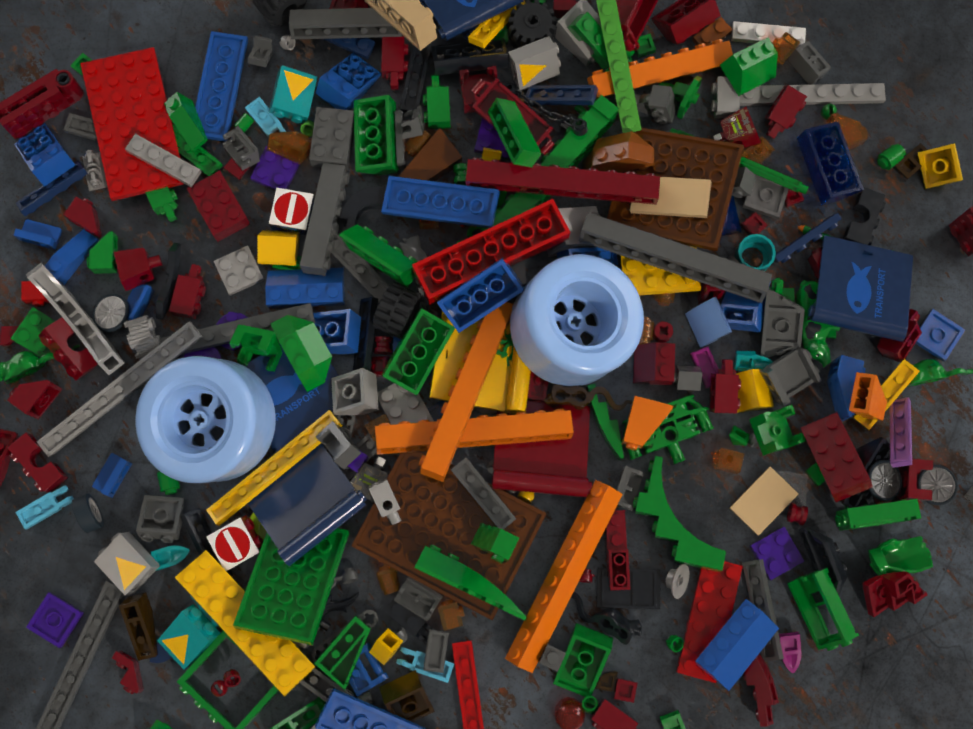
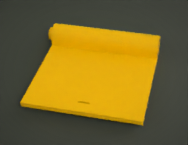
M442 311L441 319L453 326V324L447 318L445 313ZM479 320L458 333L456 328L454 329L434 365L429 398L449 401V390L452 385L455 386L457 383V379H455L459 368L463 369L465 363L462 361L466 351L470 352L471 350L470 341L473 334L477 335L479 331L476 329ZM510 323L506 328L507 335L510 333ZM505 333L502 340H507ZM506 344L499 345L498 350L502 352ZM512 346L507 348L508 357L512 352ZM515 347L513 348L512 361L509 360L510 366H507V356L501 358L500 355H495L475 407L510 414L526 412L531 370L522 362Z

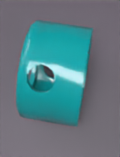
M752 234L742 240L735 250L734 257L740 264L766 271L775 259V246L766 236ZM756 248L762 253L763 262L759 267H752L745 263L742 258V253L745 249Z

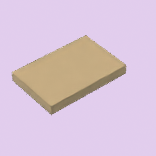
M768 467L729 509L759 536L793 501L798 493L774 469Z

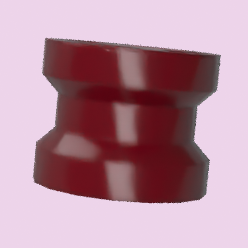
M665 321L659 322L652 332L654 340L659 343L667 342L673 335L672 325Z
M386 336L375 337L376 347L374 348V353L378 355H392L391 345L393 344V338Z
M791 503L787 512V522L795 521L803 526L807 519L808 507H799L795 503Z

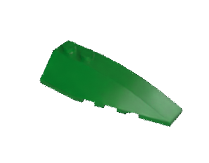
M432 544L430 547H424L414 568L522 620L526 619V616L512 600L482 575L458 562L459 557L451 553L446 556L440 553L442 549Z

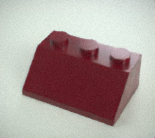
M678 0L651 19L667 41L678 45L684 43L690 36L700 32V29L706 25L712 24L721 15L716 0Z

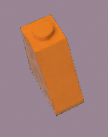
M856 372L849 411L863 418L883 421L887 401L877 375Z
M634 396L622 444H625L626 448L631 450L641 449L671 412L673 405Z

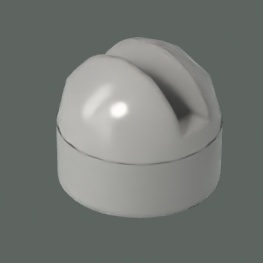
M283 35L280 38V46L285 50L294 49L295 39H291V35Z

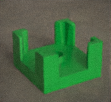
M238 324L230 341L231 348L238 347L240 343L242 345L237 362L248 366L253 354L267 356L270 359L266 370L275 372L282 356V350L275 332Z
M793 405L783 407L774 412L768 411L749 419L763 456L806 442L803 433L792 435L786 418L795 414Z

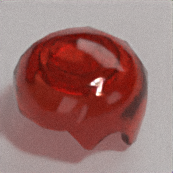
M567 697L561 699L555 706V719L562 729H579L584 723L585 711L577 699Z

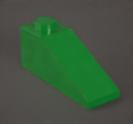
M176 92L164 104L170 119L192 151L195 152L208 139L193 101Z
M318 697L270 729H308L316 723L326 702Z

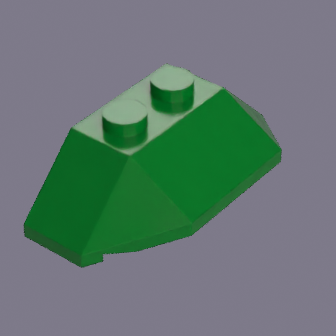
M286 315L271 323L279 343L306 391L308 392L325 383L332 355L314 322Z

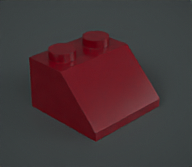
M656 342L638 345L634 351L633 383L672 385L675 377V343Z
M49 380L19 384L18 387H15L10 392V397L7 401L25 414L39 420L62 391V388Z

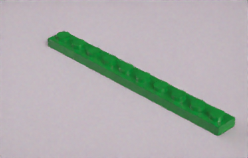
M82 53L70 66L83 77L80 63L92 60ZM173 125L180 155L193 166L199 168L207 177L218 172L223 166L222 163L202 147L198 148L195 152L192 151L177 127Z

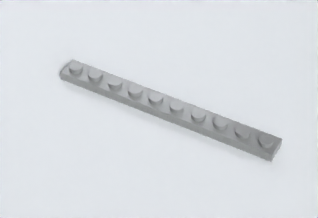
M189 321L37 441L38 445L48 457H52L147 382L159 369L171 363L203 336L193 323Z

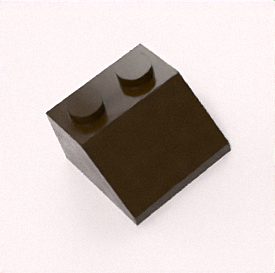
M416 670L379 687L387 710L394 715L414 722L435 712Z

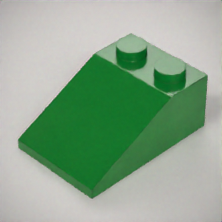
M576 623L565 649V657L556 673L553 684L585 697L592 696L612 650L613 637Z

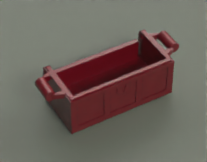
M616 0L627 51L639 49L640 45L637 41L658 0Z
M498 78L492 83L480 79L471 89L476 99L472 109L493 128L495 126L488 114V110L495 99L501 98L515 101L538 147L546 138L549 139L540 149L541 153L545 156L555 145L550 137V133L554 128L549 126L535 111L521 101L518 96L500 83ZM487 84L489 87L478 97L477 94Z

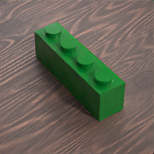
M496 98L488 110V114L512 163L533 167L542 153L515 101Z

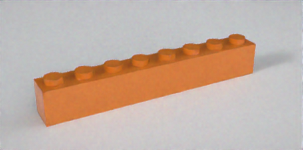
M722 39L715 40L709 46H706V43L695 46L694 50L690 51L689 48L680 49L678 54L672 55V52L664 53L658 59H655L654 56L644 59L643 63L639 64L637 61L629 62L633 88L637 89L721 67L720 64L733 55L730 40L725 42ZM603 69L592 72V76L587 78L588 85H596L598 88L596 99L601 95L606 97L615 94L610 71L603 73Z

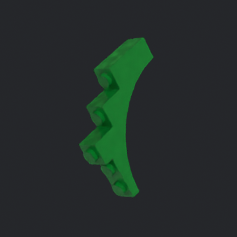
M655 456L654 461L650 460L648 472H652L650 480L646 479L644 488L648 493L639 492V497L635 496L633 508H636V514L658 518V521L654 520L652 532H655V538L678 543V545H673L671 556L675 557L674 562L722 572L726 551L712 547L697 539L674 516L667 502L662 484L663 457Z

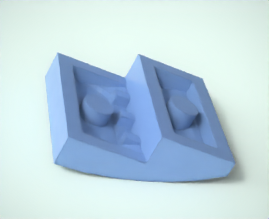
M713 297L685 313L700 348L732 332L717 297Z

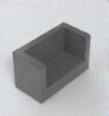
M334 421L316 436L333 455V461L343 469L361 454L346 432Z

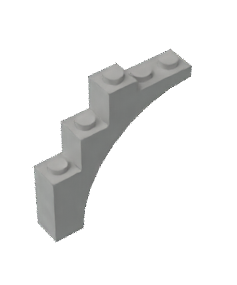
M42 263L26 274L27 278L58 311L89 350L97 364L108 375L124 364L113 344L99 330L93 319L82 309L76 298Z

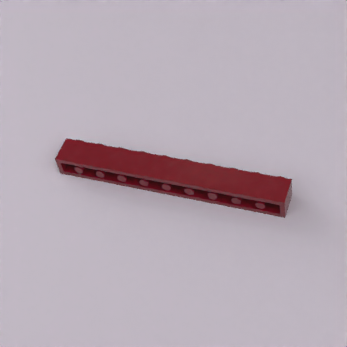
M482 158L468 159L466 186L498 189L499 191L657 205L660 191V176L652 173L638 175L635 172L617 173L615 170H607L605 172L598 171L595 168L583 170L575 166L561 168L558 165L541 166L538 163H535L533 167L515 165L512 162L505 163L497 159L484 161Z

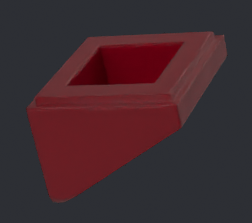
M372 357L370 372L378 377H383L381 374L391 357Z

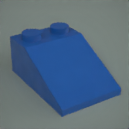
M351 309L314 313V324L331 354L358 353L361 317Z

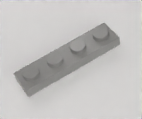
M137 134L133 136L125 148L126 152L191 188L201 174L199 168Z

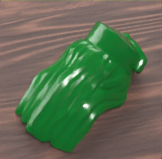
M921 536L902 540L888 539L877 548L868 550L870 566L878 576L903 571L917 573L933 567L929 548H926V544Z

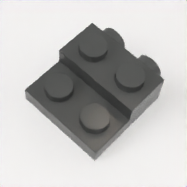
M144 495L136 529L139 538L146 542H152L153 539H161L164 543H172L173 540H179L182 526L180 516L184 507V498Z

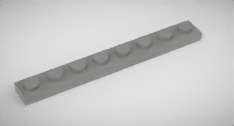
M884 83L790 85L807 96L805 99L806 105L884 103L886 101ZM785 85L759 86L740 96V106L772 105Z

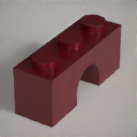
M61 317L45 327L38 336L42 344L53 353L54 358L64 366L67 374L77 381L92 371L98 364L87 348L82 351H74L68 346L67 340L74 334V331Z
M25 432L7 447L11 452L9 454L16 463L20 462L23 466L22 471L26 476L32 477L36 481L34 485L39 491L53 492L69 478L58 464L52 461L39 468L37 466L36 458L43 450L32 434Z

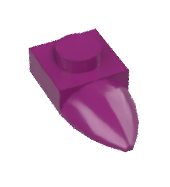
M799 632L781 633L779 638L784 657L783 662L791 673H795L800 664L802 654Z

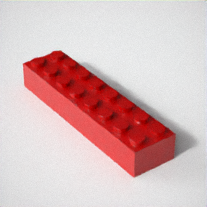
M551 199L412 264V269L429 304H432L500 259H503L511 267L568 240L571 232L555 201Z

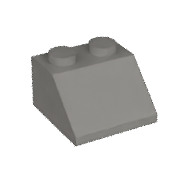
M360 368L331 378L334 415H365L378 410L376 374Z

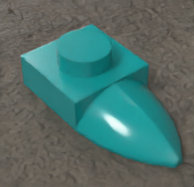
M736 351L734 370L763 369L773 361L767 357L756 355L755 351Z
M174 545L151 551V556L160 565L156 571L177 565L188 555L190 550L183 546Z

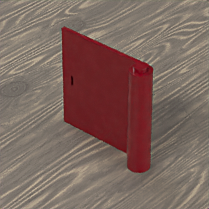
M527 400V414L539 410H545L546 412H553L556 409L571 410L574 433L571 439L495 445L492 489L587 497V494H591L592 482H589L587 478L590 406H586L582 410H577L568 405H558L552 408L545 402Z

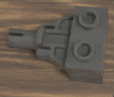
M653 85L651 94L635 95L638 112L652 115L654 121L659 124L673 123L677 101L672 87Z

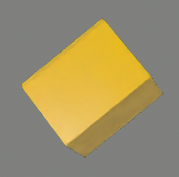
M955 143L918 152L926 189L963 180Z
M262 230L258 234V264L296 266L300 232Z
M750 369L736 373L741 379V388L738 390L740 408L737 409V413L774 407L772 394L760 373L761 369Z

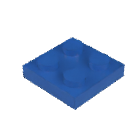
M932 309L919 327L922 334L915 344L944 362L965 329Z

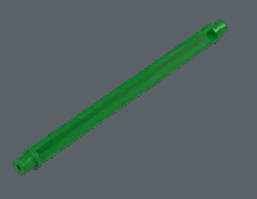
M671 128L670 130L671 133L694 136L680 129ZM745 157L741 158L739 168L747 167L755 175L797 193L806 194L809 186L802 184L803 182Z

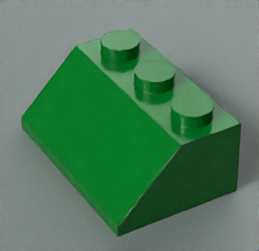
M768 37L731 55L720 66L737 95L741 96L776 77L778 52Z

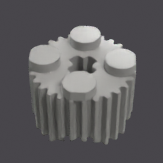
M148 315L124 322L125 328L128 327L130 332L127 335L128 343L131 349L135 348L137 352L135 354L136 359L146 356L161 344L160 335L156 336L155 328L157 327L153 317L149 318Z

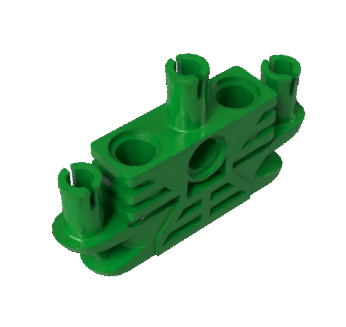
M694 395L668 403L673 405V409L659 427L669 423L671 426L664 428L662 431L659 427L655 430L642 447V449H645L644 455L668 447L674 464L685 461L686 459L678 442L701 433L700 430H696L698 427L697 423L694 424L693 422L695 421V415L702 433L714 429L707 414L709 408L703 407L699 402H696L693 399ZM687 402L693 406V410H688ZM688 417V419L677 423V420ZM628 419L622 422V424H625V429ZM665 432H671L674 439L672 441L667 440ZM627 448L631 460L643 456L639 448L637 450Z

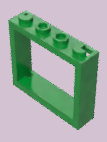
M222 631L178 679L177 683L180 685L179 689L185 695L190 694L194 698V704L200 709L204 708L209 712L208 717L215 723L219 722L223 729H245L278 693L275 686L268 691L241 723L235 727L187 681L226 638L233 642Z

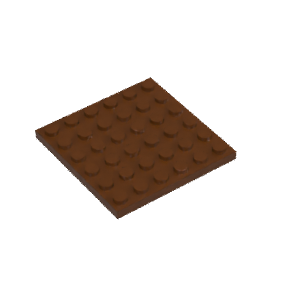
M642 128V130L634 132L654 148V165L620 173L635 172L638 175L652 173L660 177L711 180L707 218L635 214L630 212V202L612 201L607 219L671 239L683 245L718 251L744 145Z

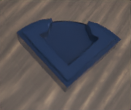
M157 643L158 655L152 657L149 662L162 663L172 657Z

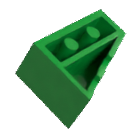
M481 523L471 545L492 554L491 559L502 563L503 561H509L519 537L494 526L491 528L490 525Z
M355 615L314 663L344 690L348 685L371 628Z

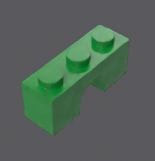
M589 12L580 14L567 28L578 41L586 42L593 49L594 53L591 56L602 69L609 68L602 28Z

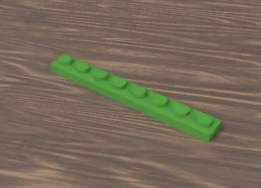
M596 0L617 106L619 108L623 133L640 131L642 128L616 0Z

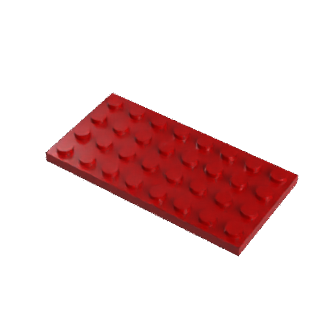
M151 47L80 63L110 199L115 201L165 187L171 188L183 185L184 183L125 150L133 136L137 134L180 158L172 120L164 104L167 98L155 48Z

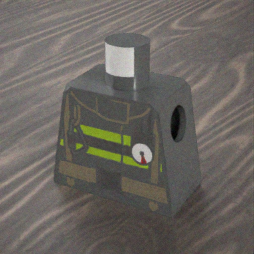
M377 456L373 466L364 463L351 480L356 491L361 490L366 498L372 502L375 501L368 486L389 476L388 473L383 471L388 461Z

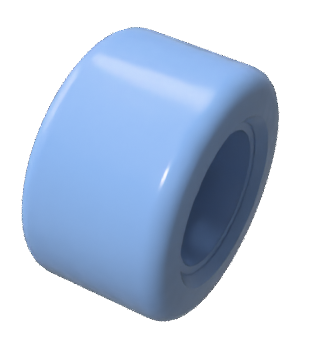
M569 255L552 261L523 287L524 291L518 294L513 304L510 316V333L517 354L534 374L556 385L582 386L590 384L625 363L636 350L644 327L642 302L632 281L614 264L592 255ZM573 300H577L585 305L581 312L573 309ZM559 302H562L566 309L564 315L554 311V306ZM592 314L596 326L587 325L585 317ZM556 322L560 323L561 330L559 329ZM583 332L593 337V340L588 345H584L580 338ZM565 335L572 337L573 342L569 340Z
M204 356L184 357L168 363L159 369L142 390L135 415L137 438L147 459L161 473L185 483L221 482L244 475L254 468L267 453L273 440L276 425L275 407L270 392L254 372L233 361ZM203 393L213 396L208 407L201 404V395ZM192 404H193V405H194V409H193V411L189 414L190 408H191V406H192ZM221 405L224 406L226 411L225 419H217L215 415V410ZM215 426L224 430L223 435L218 441L211 434ZM197 433L204 435V446H199L193 440Z

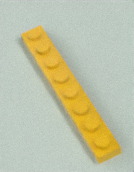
M328 410L211 505L206 511L215 524L218 526L223 524L320 445L321 442L316 436L332 421L342 427L334 414Z

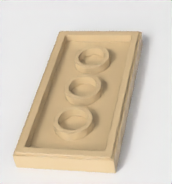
M660 177L657 205L631 203L630 212L635 214L707 218L712 182L706 179Z

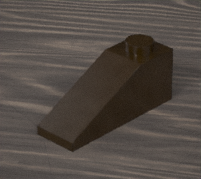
M147 593L128 596L119 605L137 659L140 661L156 657L158 652L153 610Z

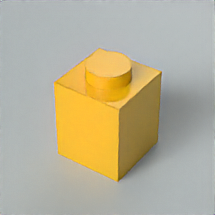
M388 628L376 640L369 653L385 665L397 652L403 640Z

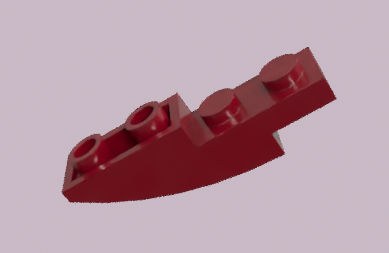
M615 510L604 531L610 590H630L625 510Z
M759 653L743 673V678L747 686L755 685L753 696L754 700L757 701L758 707L756 719L760 722V727H766L774 724L771 705H775L779 701L770 670Z

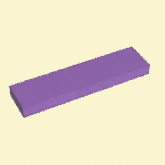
M909 397L896 399L890 406V464L892 468L912 465L911 401Z

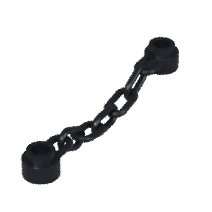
M506 83L504 85L516 96L519 93L518 98L536 113L547 117L551 121L561 122L572 127L575 135L582 136L588 132L587 122L582 118L575 119L571 116L567 117L556 112H549L541 104L531 101L513 83ZM533 103L539 107L538 110L532 107Z

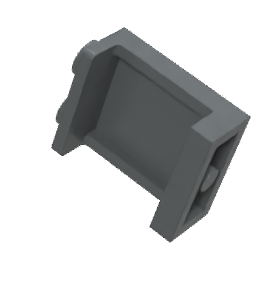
M799 347L791 350L760 370L776 403L785 406L791 402L789 399L791 396L813 382L820 383L822 381L819 376L821 373L812 363V356L807 349Z

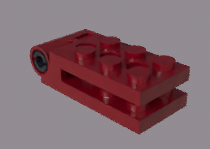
M54 69L1 101L0 123L15 140L24 137L30 130L41 126L43 122L50 118H55L61 111L81 100L84 91L69 71Z

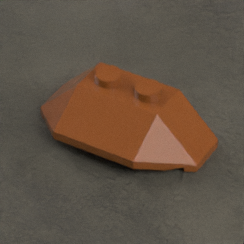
M633 131L597 139L583 161V170L595 168L598 171L615 170L617 173L653 166L654 148Z

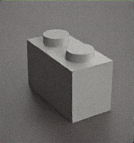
M718 76L715 83H712L711 94H714L711 111H714V118H727L740 110V96L737 95L727 77Z

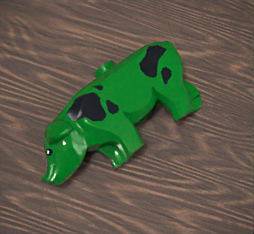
M803 280L796 294V304L805 309L801 341L803 348L807 349L812 358L819 361L824 368L831 362L830 350L825 340H835L836 331H839L840 327L810 321V317L807 316L808 309L816 301L818 282Z

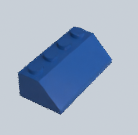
M500 259L439 299L437 304L458 333H460L523 292L524 288L513 269L503 259Z
M330 268L327 270L326 276L303 273L302 269L268 271L265 285L266 305L269 309L291 308L311 303L312 307L345 305L344 268Z
M745 599L695 662L726 690L730 691L779 628L763 611Z

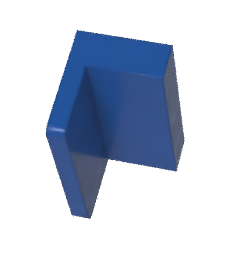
M26 219L22 230L15 229L13 236L22 242L56 250L62 229Z
M142 284L132 289L127 299L129 304L128 321L143 316L155 293L151 286Z
M111 453L92 487L100 491V493L113 498L132 463Z

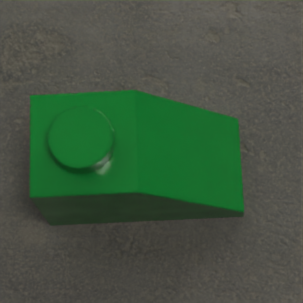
M113 231L108 232L90 250V255L87 257V267L94 274L117 273L114 252L118 251V236Z

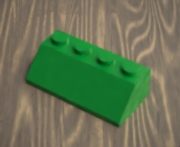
M389 95L354 100L356 172L375 175L398 173L395 130L396 102Z
M357 224L340 233V238L349 250L401 285L409 287L416 278L412 264L418 261L412 256L408 258L404 256L403 251L398 247L394 246L392 248L389 246L388 241L383 237L379 236L377 238L374 236V232L368 227L364 226L362 228Z
M419 308L381 376L418 395L455 327L428 311Z

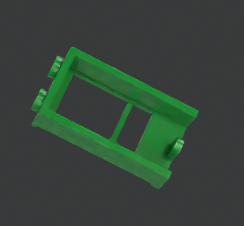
M918 499L848 508L837 511V515H835V523L840 531L921 519Z
M828 568L801 576L787 584L817 649L826 648L827 651L839 647L838 645L840 644L841 647L852 644V639L859 636V634L855 633V629L840 597L831 582V578L828 576ZM819 591L824 601L815 603L812 593ZM826 604L839 633L830 635L817 606Z

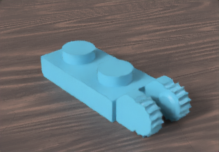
M260 97L245 107V110L277 147L281 144L279 139L273 134L275 131L279 130L286 140L290 138L282 127L281 122L272 113H269L268 106Z
M67 485L47 493L16 511L24 529L31 528L60 511L62 507L72 503L73 496L66 497L60 502L56 499V497L65 494L69 490Z
M401 647L400 651L402 653L414 656L412 663L406 662L403 659H397V664L448 683L454 663L445 660L444 673L424 671L426 653Z

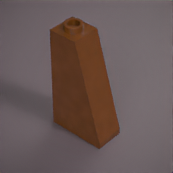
M440 128L398 177L435 182L452 171L455 164L462 163V156Z

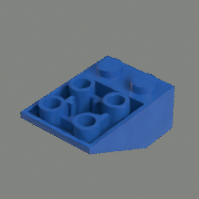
M351 53L319 78L316 94L336 109L351 110L354 107V100L361 99L382 73L355 53Z
M45 123L36 127L31 133L20 138L14 144L32 173L44 187L75 166V163Z
M726 292L721 303V309L732 330L761 332L765 298L760 303Z
M844 355L831 362L827 376L835 413H838L841 421L854 416L855 413L850 412L849 408L856 372L865 373L864 361Z

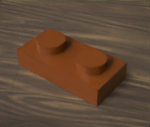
M720 17L694 36L692 41L696 45L706 43V46L712 45V41L723 40L731 34L732 28Z

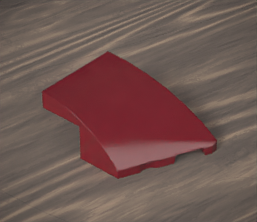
M906 571L882 574L862 583L867 611L872 617H876L887 608L895 611L908 601L916 604L927 596V592L922 590L919 583Z

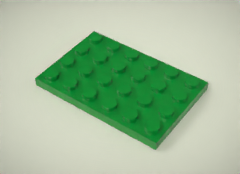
M337 528L291 566H288L277 552V546L269 534L266 533L233 623L234 628L313 646L349 536L348 530Z

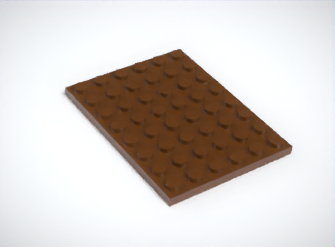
M428 451L400 453L387 480L400 506L397 512L401 521L390 525L387 517L381 516L374 502L351 546L493 621L499 609L498 607L414 567L424 547H430L432 544L442 549L440 553L446 556L451 553L459 557L458 562L482 575L506 595L547 513L501 489H492L516 518L504 530L519 537L509 561L499 563L491 559L492 554L471 545L481 523L488 524L491 528L493 526L496 527V525L452 473L451 469L455 465L450 464L445 479L441 482L421 474V467L418 465L422 455L426 456ZM388 500L383 503L385 507L391 506Z

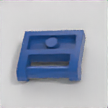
M370 642L363 646L360 655L362 653L365 654L377 678L371 679L359 657L349 680L356 696L361 695L389 678L388 674L382 670L377 659L369 653L372 648Z

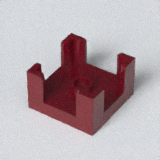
M496 66L487 67V73L469 75V70H459L464 114L475 112L472 106L476 99L471 89L480 79L492 83L497 78ZM486 84L477 96L480 97L489 86Z
M912 459V465L898 467L902 476V487L895 501L918 499V503H921V500H932V490L917 489V474H920L921 469L933 470V460Z

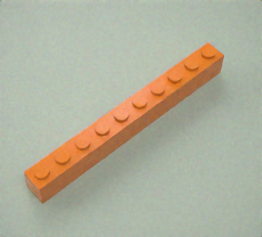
M504 303L484 316V319L481 318L476 328L479 331L477 335L473 334L470 341L471 350L470 352L466 351L462 361L465 363L463 369H458L455 377L457 383L455 386L452 385L449 390V402L444 403L441 410L443 416L441 420L437 419L433 430L436 433L427 442L426 448L428 452L426 456L422 455L418 466L421 467V474L441 482L444 481L509 324L513 307L512 303Z
M556 409L553 412L539 410L531 414L526 412H518L515 415L501 413L494 417L479 415L476 418H469L457 448L571 439L574 433L571 410ZM420 420L418 423L402 421L395 425L381 423L379 426H375L377 455L428 451L426 445L429 438H433L436 433L433 430L436 421Z
M595 480L591 494L587 495L526 619L505 657L506 660L515 666L533 673L623 495L611 486Z

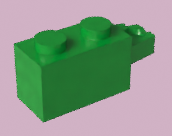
M439 75L431 76L432 86H427V94H423V103L427 105V112H424V123H428L429 129L451 128L449 86H439Z
M165 187L145 192L152 209L157 215L166 213L170 222L177 220L174 209L178 206L175 201L178 199V196L174 189L170 190V188Z

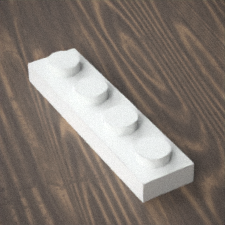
M734 21L732 24L731 41L757 43L769 37L773 45L799 47L805 43L806 28Z

